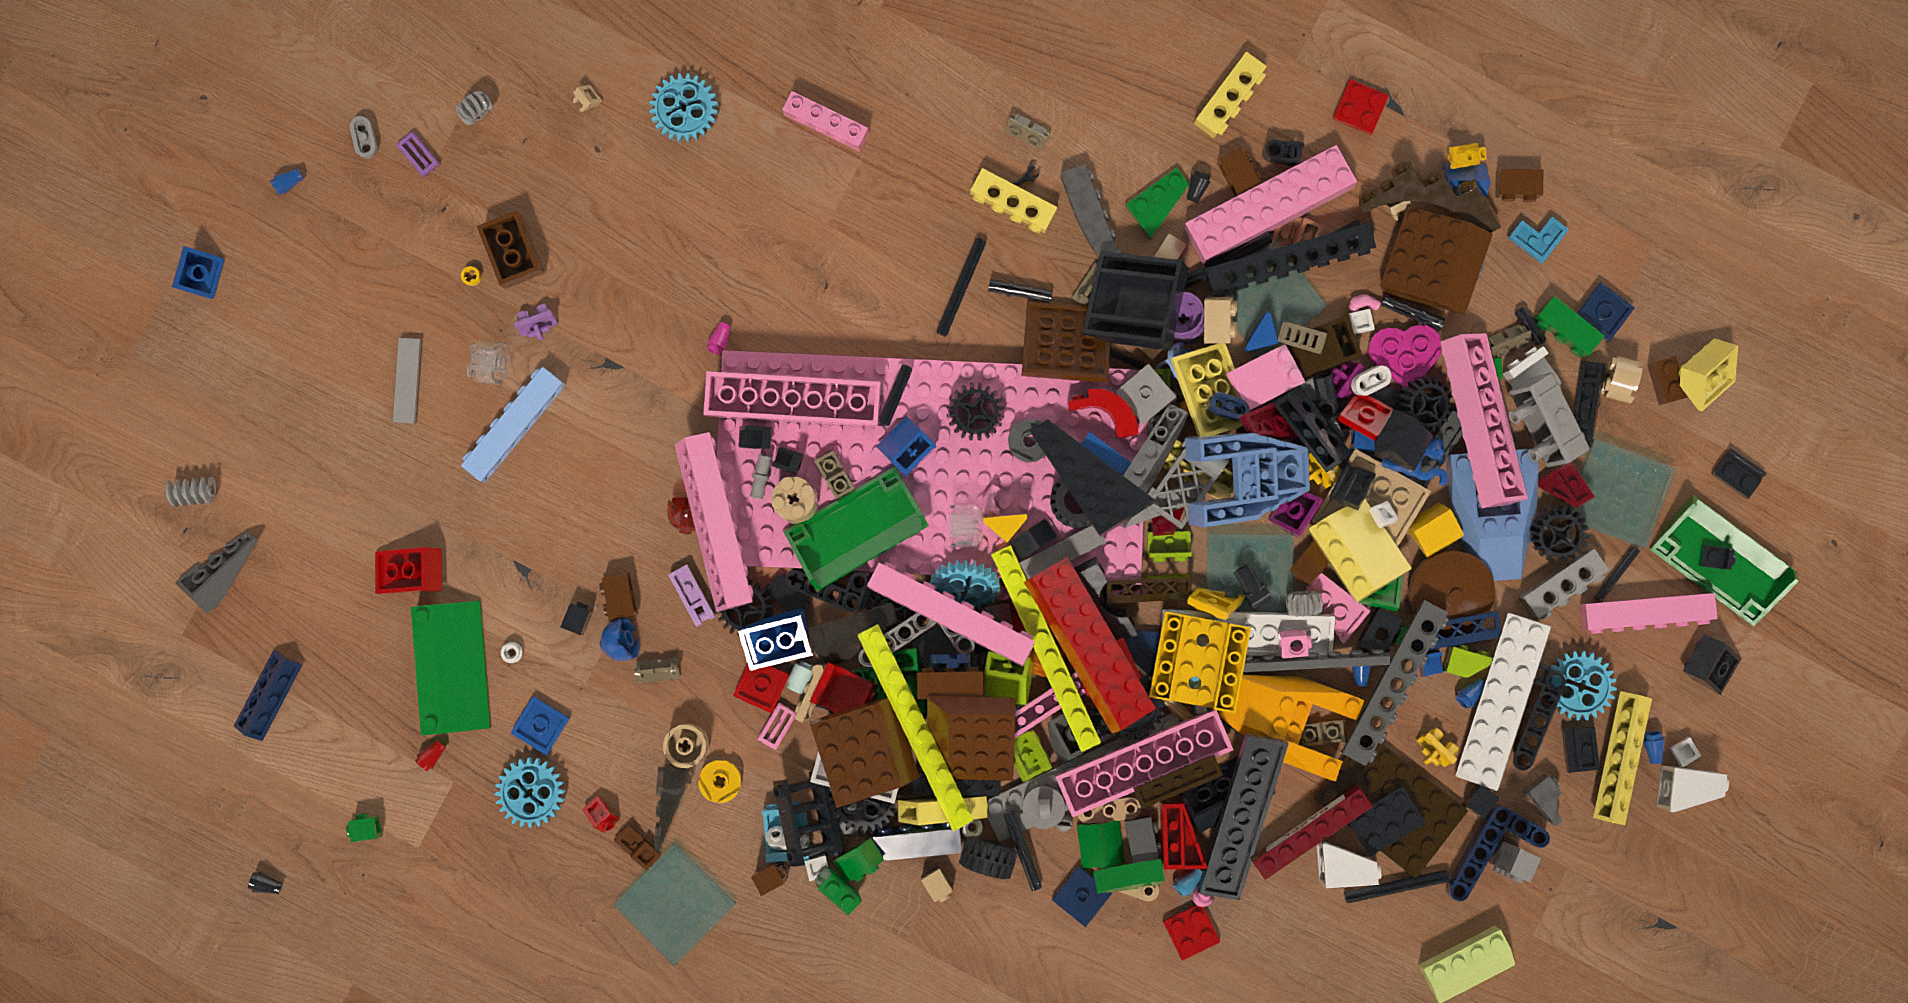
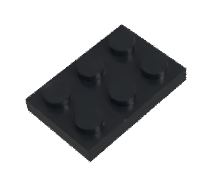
M1403 786L1396 788L1371 803L1372 808L1349 823L1369 857L1426 824Z

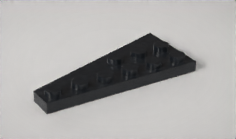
M1047 419L1030 430L1031 435L1099 537L1104 536L1156 503L1154 498Z

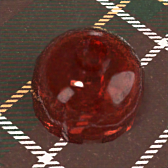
M674 497L672 502L668 500L667 517L669 523L674 528L679 529V532L682 534H691L692 531H696L688 498Z

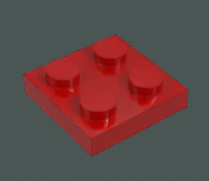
M1350 79L1333 116V120L1371 136L1389 95Z
M1355 394L1340 414L1338 421L1376 441L1393 408L1370 395L1362 396Z
M747 664L733 696L773 714L790 674L771 665L750 670Z
M1197 904L1163 920L1182 961L1220 943L1204 907H1200Z

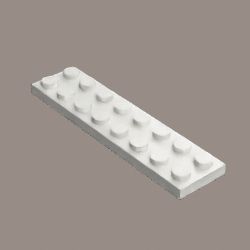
M1162 610L1161 629L1165 611L1251 627L1246 655L1281 656L1279 652L1278 631L1304 629L1307 636L1311 637V649H1308V653L1315 652L1319 653V655H1327L1328 652L1333 651L1334 614L1296 617L1289 613L1235 611L1227 620L1199 610ZM1205 634L1198 635L1196 639L1199 646H1206L1209 641ZM1294 640L1290 646L1297 647L1301 641Z
M1508 613L1455 775L1456 777L1496 791L1499 790L1552 626Z

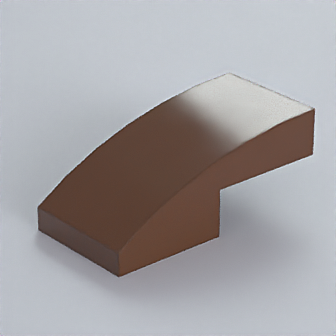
M629 823L614 838V842L630 854V857L646 871L661 856V853Z

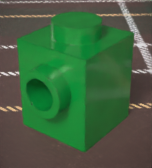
M368 813L354 815L355 819L348 821L346 826V834L350 838L351 843L382 837L379 815L368 817Z

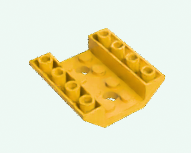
M1165 611L1149 697L1236 713L1251 627ZM1198 635H1207L1209 641L1206 646H1199L1196 639ZM1194 676L1198 677L1201 681L1200 686L1196 689L1190 688L1188 684L1189 679Z

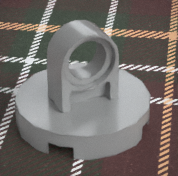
M1041 785L1034 787L1027 793L1023 799L1022 810L1025 819L1030 825L1038 829H1049L1061 822L1065 814V803L1057 790L1050 786Z

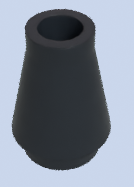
M1194 171L1190 178L1187 200L1199 203L1200 198L1211 183L1209 181L1210 175Z
M260 871L259 873L253 872L248 889L254 893L279 895L283 882H279Z

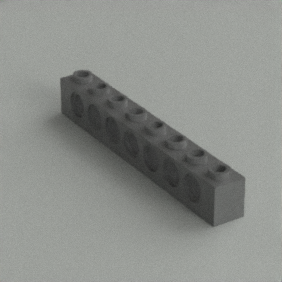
M1425 600L1421 601L1390 659V665H1387L1347 739L1341 751L1342 754L1365 766L1368 762H1373L1377 754L1375 748L1378 743L1382 744L1387 736L1385 730L1388 724L1392 725L1398 715L1395 713L1398 705L1402 706L1408 696L1405 693L1409 686L1413 687L1418 678L1416 672L1419 666L1423 668L1428 659L1426 653L1429 647L1434 648L1439 638L1436 636L1440 628L1444 629L1449 620L1446 617L1448 612ZM1425 620L1432 622L1433 627L1429 632H1424L1421 629V624ZM1416 639L1422 642V648L1419 651H1413L1411 648L1412 641ZM1406 658L1412 661V667L1409 670L1401 668V662ZM1392 679H1401L1402 685L1399 689L1391 688L1390 683ZM1382 698H1391L1392 704L1389 708L1381 707L1380 701ZM1372 717H1381L1382 722L1379 727H1372L1370 725ZM1364 735L1371 737V743L1368 746L1360 745V738Z

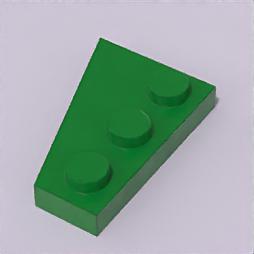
M1175 168L1125 205L1149 239L1152 238L1188 188L1189 183L1178 168Z

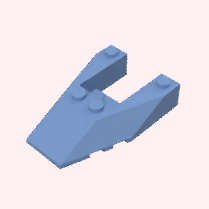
M1256 433L1185 438L1186 460L1205 462L1232 458L1234 497L1188 503L1189 525L1210 527L1257 520L1263 514L1279 508V505L1290 502L1310 490L1307 447L1261 436Z
M1530 449L1516 450L1528 499L1504 506L1481 507L1478 496L1476 497L1473 471L1467 454L1449 455L1445 460L1446 473L1448 474L1449 507L1464 533V536L1459 538L1460 543L1463 545L1465 552L1475 556L1486 565L1494 581L1521 579L1532 535L1530 529L1534 527L1531 523L1535 521L1537 514L1539 469L1538 461L1533 462L1528 457Z

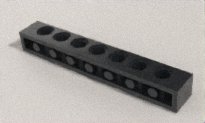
M1366 223L1203 269L1209 294L1215 293L1216 296L1227 294L1229 288L1236 287V291L1248 288V283L1254 281L1259 285L1269 282V277L1272 276L1281 279L1290 276V271L1297 270V274L1309 271V266L1317 264L1318 268L1330 265L1329 260L1337 259L1338 262L1349 260L1350 255L1357 253L1358 257L1371 253L1370 249L1376 248L1371 224ZM1349 237L1355 240L1353 249L1347 246V239ZM1329 243L1335 246V253L1333 255H1330L1326 250ZM1308 249H1312L1315 252V258L1312 261L1306 257ZM1288 254L1294 258L1292 266L1287 265L1285 261ZM1267 260L1272 261L1274 264V269L1271 272L1265 268ZM1247 266L1252 267L1254 271L1251 278L1245 275V268ZM1227 271L1233 275L1231 283H1227L1224 279Z

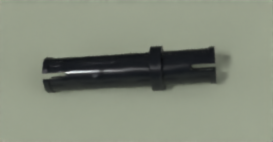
M991 278L988 292L1005 294L1006 297L1016 296L1051 303L1053 290L1015 284L1010 280L1009 282H1004Z
M1385 294L1381 303V307L1418 321L1417 324H1425L1438 331L1442 329L1446 319L1428 312L1426 308L1420 309L1388 294Z

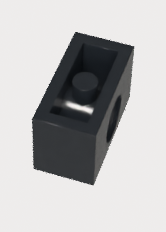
M1375 608L1355 645L1369 653L1374 649H1384V652L1389 653L1392 647L1390 642L1394 636L1397 637L1401 632L1402 626L1400 624L1403 620L1382 608ZM1379 628H1383L1386 633L1382 640L1376 636V631Z

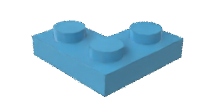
M1551 217L1538 233L1522 220L1507 239L1542 264L1569 229Z

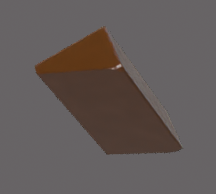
M1313 540L1291 567L1290 571L1293 578L1311 586L1329 562L1315 540Z

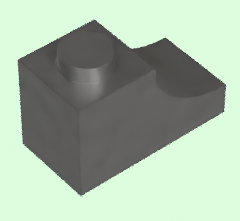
M1542 775L1523 791L1551 825L1557 826L1562 822L1557 809L1558 798L1562 794L1559 789L1561 785L1553 776Z

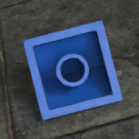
M1443 163V170L1455 189L1461 183L1475 179L1487 198L1491 181L1486 165L1477 164L1451 169V163Z
M183 246L172 287L183 292L213 299L224 258Z

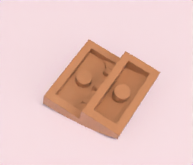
M1298 217L1273 230L1271 236L1273 241L1267 246L1266 250L1269 251L1284 247L1285 244L1287 246L1319 237L1323 225L1305 217ZM1292 224H1294L1293 229H1292V232H1291L1290 237H1289V239H1288V242H1287V244H1286V241H1287V238H1288V236H1289V233H1290ZM1288 254L1286 258L1294 261L1291 255Z

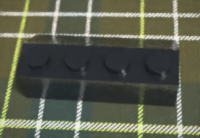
M1238 756L1219 766L1223 776L1179 794L1199 833L1218 824Z

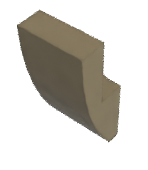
M833 449L814 459L835 499L855 489Z
M1345 719L1305 724L1300 738L1301 746L1346 742Z

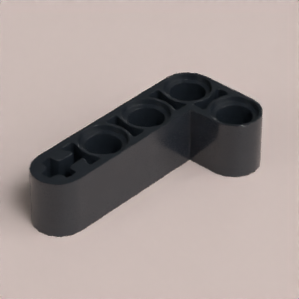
M803 569L791 570L785 578L788 587L849 612L863 610L867 606L872 592L867 586L872 574L866 571L852 574L847 586L834 581L819 591L815 590ZM860 576L865 580L863 587L859 584ZM834 589L839 593L838 599H835L833 596ZM854 596L858 600L857 607H855L852 604V598Z

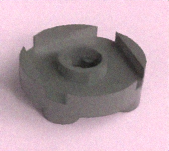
M1034 419L1023 420L1015 424L1008 436L1009 449L1018 460L1030 463L1037 462L1045 457L1037 442L1035 445L1027 447L1025 445L1026 442L1023 440L1024 437L1028 438L1031 435L1030 430L1041 424L1040 421Z

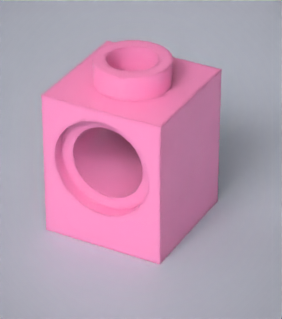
M1304 629L1278 631L1279 652L1282 658L1308 656V649H1311V637L1307 636ZM1294 640L1301 641L1297 647H1291V642Z

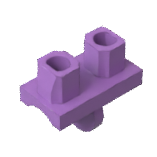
M546 304L537 306V315L531 317L528 311L517 313V322H514L522 337L527 335L529 338L537 336L538 340L541 341L544 340L543 333L550 331V327L558 325L557 319Z

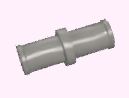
M758 454L756 471L752 474L754 480L750 497L756 499L764 498L766 481H769L770 477L768 472L772 457Z

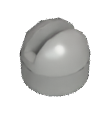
M1064 814L1061 821L1070 822L1069 826L1059 825V823L1056 825L1058 830L1066 832L1072 828L1073 821L1069 815Z

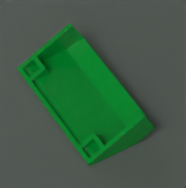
M894 466L817 511L809 520L797 523L783 532L809 581L819 591L927 528L929 524Z
M1694 495L1677 511L1650 547L1652 552L1706 592L1715 593L1717 600L1752 626H1755L1799 582L1796 570ZM1708 545L1734 549L1736 561L1732 569L1723 570L1699 566L1701 546Z
M481 601L412 606L411 619L421 736L490 729Z

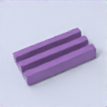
M413 131L396 144L424 178L428 176L429 172L434 171L436 166L441 165ZM411 138L414 139V141L419 145V147L430 158V160L432 161L431 164H429L426 161V159L421 155V153L410 142ZM405 143L426 166L424 170L403 146Z

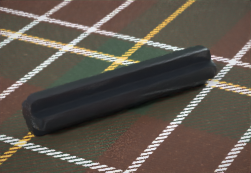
M903 364L900 368L879 419V422L883 425L889 426L912 373L910 366Z

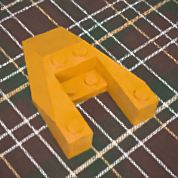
M1242 675L1236 713L1219 711L1218 715L1244 737L1245 733L1286 740L1289 745L1283 760L1284 763L1336 781L1343 761L1298 745L1312 705L1358 720L1364 700L1300 676Z

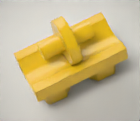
M1478 143L1449 147L1448 160L1451 163V169L1480 164L1481 160H1486L1487 158L1486 148L1479 147Z
M1309 453V481L1314 479L1318 485L1321 483L1325 489L1335 484L1342 472L1341 468L1337 465L1326 473L1314 456Z
M1434 728L1428 733L1419 736L1416 741L1423 747L1421 752L1425 755L1423 762L1426 765L1433 762L1436 766L1441 764L1443 767H1446L1450 763H1455L1457 760L1455 755L1459 748L1452 742H1448L1443 746L1439 741L1444 735L1438 728Z

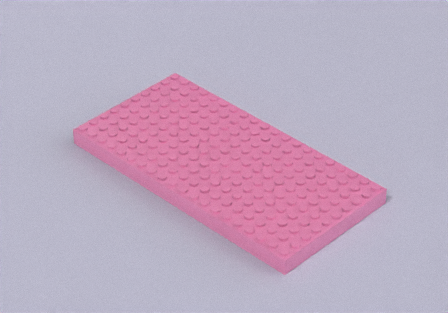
M722 350L721 372L880 382L879 419L901 366L904 364L912 368V373L889 426L883 425L880 422L879 427L719 418L717 458L721 463V479L726 483V499L732 507L731 519L737 527V534H735L737 543L741 544L743 551L741 555L742 562L746 566L803 569L783 532L795 524L782 519L772 506L771 497L775 486L786 477L802 478L816 492L818 499L816 512L841 497L835 499L814 459L833 449L852 485L857 489L894 467L876 446L907 416L937 445V448L907 477L897 469L929 526L853 571L874 572L878 563L884 565L885 562L896 566V571L902 574L908 572L910 574L932 575L935 574L936 569L940 570L941 565L948 567V562L955 565L956 560L964 564V561L967 560L969 564L976 561L977 566L985 564L984 569L991 568V573L996 572V577L1002 578L991 554L1010 546L1012 540L1043 519H1046L1057 537L1022 561L1091 526L1071 528L1063 525V523L1056 519L1051 510L1050 499L1054 486L1061 478L1046 456L1037 462L1030 463L1022 462L1015 458L1008 444V436L1015 424L1023 420L1034 419L1043 423L1048 419L1080 444L1088 433L1091 432L1132 462L1147 439L1148 421L1142 424L1136 417L1139 434L1137 436L1116 439L1113 421L1106 412L1097 408L1068 412L1067 402L1071 401V397L1084 395V398H1088V389H1103L1118 395L1115 391L1140 370L1109 368L1108 382L1101 383L1021 376L1022 364ZM970 383L974 384V389H978V384L982 383L981 390L985 391L987 386H990L988 393L991 394L993 391H997L994 399L1002 398V401L997 406H1004L1005 408L1002 411H998V413L1004 414V419L997 418V421L1002 423L1001 427L994 424L993 427L997 432L994 434L989 430L990 438L988 439L984 433L981 434V441H978L977 435H973V440L969 441V433H966V436L961 438L963 430L955 433L954 429L957 427V424L954 426L949 425V422L954 420V418H947L948 413H953V410L947 409V405L954 406V403L949 400L950 397L958 398L954 393L956 390L961 394L964 393L961 388L963 385L966 386L967 391L970 390ZM970 395L962 401L974 404L981 395ZM986 398L983 410L993 417V406ZM981 402L975 409H970L969 412H972L970 421L976 415H982V412H979ZM958 407V418L965 426L969 417L968 413ZM977 420L971 429L984 428L989 422ZM739 426L771 427L770 449L739 448ZM1032 435L1023 439L1027 447L1036 444ZM780 447L804 454L798 475L771 466ZM758 454L772 457L768 472L770 477L769 481H766L763 499L750 497L754 480L752 474L756 471ZM992 484L1001 489L995 498L996 507L999 508V514L996 517L1027 514V520L1008 543H1005L983 524V518H989L990 516L984 512L982 498ZM1068 491L1065 496L1067 509L1072 513H1083ZM796 496V498H792V499H791V502H792V503H794V502H797V503H798V501H799V499L797 498V496ZM1143 522L1126 528L1116 527L1103 536L1106 543L1070 561L1074 568L1097 556L1107 574V578L1141 576ZM1013 549V551H1014V553H1015V556H1016V558H1017V560H1018V562H1019V564H1020V562H1022V561H1021V559L1019 558V556L1017 555V553L1015 552V550Z

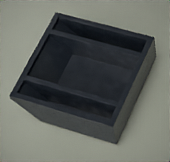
M1101 251L1082 333L1108 343L1171 351L1189 268L1183 260Z

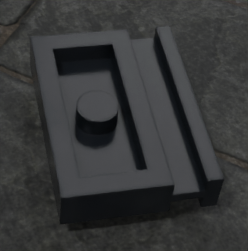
M1729 449L1711 475L1744 498L1749 499L1767 473L1733 449Z
M1347 462L1330 493L1329 500H1337L1338 503L1358 511L1375 480L1376 473L1358 466L1353 467Z
M1595 727L1563 729L1562 737L1567 773L1600 770Z

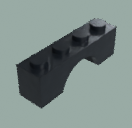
M1097 556L1074 567L1115 640L1123 638L1126 641L1138 635L1137 627L1127 609L1111 608L1100 598V592L1107 583V574Z

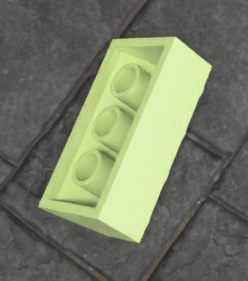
M1493 926L1419 964V967L1437 1002L1443 1003L1515 965L1511 948L1501 929Z

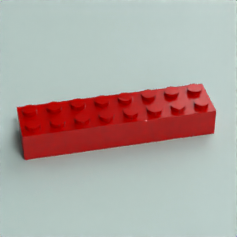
M1068 557L1024 582L1111 733L1125 729L1156 709Z

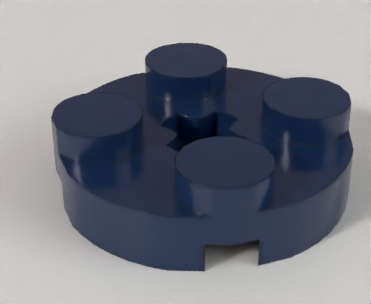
M972 654L929 655V668L972 667Z

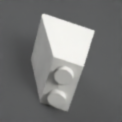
M1661 765L1656 808L1677 812L1725 797V792L1729 788L1727 775L1712 771Z
M1326 841L1316 845L1319 883L1325 888L1379 885L1378 879H1381V868L1377 866V862Z

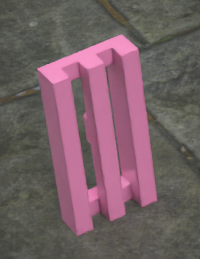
M779 702L757 740L777 750L797 713ZM780 709L784 710L775 728L766 740L764 737ZM787 714H791L775 744L771 743Z

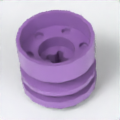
M1184 292L1173 342H1184V345L1196 342L1204 334V307L1198 297L1192 293ZM1187 318L1185 324H1181V322H1183V319Z

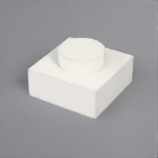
M1370 309L1348 314L1354 334L1375 330Z
M1388 501L1373 506L1369 510L1379 529L1399 520Z
M1686 737L1669 748L1680 767H1684L1701 757L1690 737Z
M825 853L804 859L809 881L815 880L828 866Z

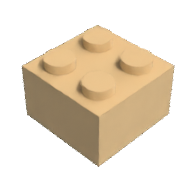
M1208 295L1204 300V343H1231L1232 339L1236 337L1237 322H1233V316L1237 314V301H1233V295Z

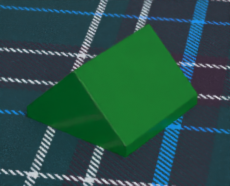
M1120 821L1077 824L1082 868H1106L1125 863Z

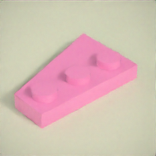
M1323 573L1318 576L1311 586H1306L1308 591L1320 592L1323 599L1322 613L1335 615L1334 631L1344 644L1369 614L1370 610L1363 604H1356L1349 593Z

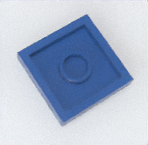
M533 696L512 729L511 734L548 755L570 720V717Z

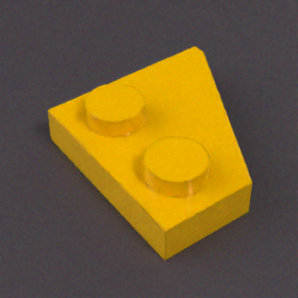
M1197 588L1189 596L1187 604L1194 606L1198 610L1208 612L1216 618L1227 620L1241 606L1245 596L1238 594L1237 598L1225 597V592Z

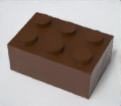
M513 211L477 226L501 287L506 289L544 274L523 217L518 211Z
M957 667L944 668V672H936V668H922V672L917 673V699H927L928 696L984 697V671H979V667H965L966 672H957Z

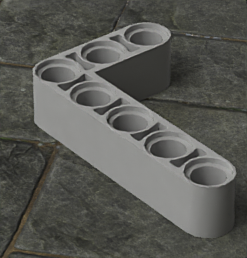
M916 612L883 635L885 639L892 641L893 646L890 650L893 653L935 625L936 622L929 619L928 624L921 627L916 623L917 617L921 614ZM940 625L959 653L969 654L973 651L974 641L968 639L970 647L967 650H961L958 643L966 637L956 632H948L946 627ZM903 626L908 627L911 631L910 636L906 639L898 635L899 629ZM863 648L859 653V661L862 665L871 667V662L867 663L862 658L865 652Z

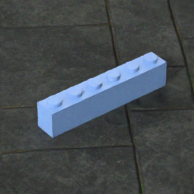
M542 367L534 371L531 375L532 380L530 383L520 388L517 392L518 397L514 402L511 401L505 406L503 410L505 413L501 418H496L491 423V430L486 435L483 434L476 442L477 447L463 457L462 460L464 462L461 466L480 482H487L566 386L546 368Z

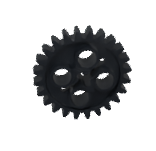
M1145 674L1143 678H1139V681L1149 696L1152 680L1148 682L1149 675ZM1149 697L1156 709L1125 729L1118 731L1119 738L1123 739L1125 734H1127L1128 739L1132 740V736L1135 734L1140 739L1141 732L1147 736L1149 735L1148 728L1155 731L1153 723H1161L1157 717L1158 715H1164V713L1159 709L1165 707L1166 704L1159 701L1161 699ZM1103 717L1099 720L1100 723H1105ZM1107 724L1105 725V730H1109Z
M831 789L828 791V794L831 796L827 802L833 803L829 807V811H835L832 818L839 817L838 825L845 823L846 831L852 827L853 834L858 829H861L862 835L866 833L867 829L873 834L875 827L880 831L883 828L882 824L888 825L889 819H892L894 816L892 811H895L897 808L893 803L871 797L864 799L865 803L861 802V800L851 803L855 808L853 811L848 810L845 805L837 808ZM866 810H873L875 812V816L868 815Z

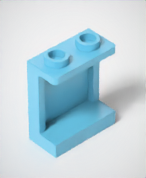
M792 802V804L795 806L799 805L800 802ZM777 804L766 805V809L761 811L765 832L766 863L788 861L786 856L787 850L772 849L767 843L766 833L768 830L782 825ZM806 812L795 814L797 827L808 825Z

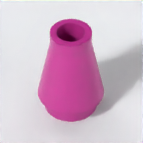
M719 322L706 343L708 345L706 349L713 354L722 355V350L726 351L731 327L728 324Z

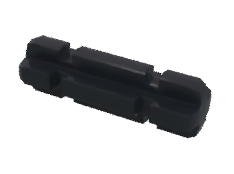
M1525 306L1521 307L1515 312V315L1518 319L1522 320L1521 324L1525 325L1527 332L1531 331L1532 340L1535 345H1541L1547 338L1543 333H1540L1541 329L1533 317L1528 315L1529 311Z

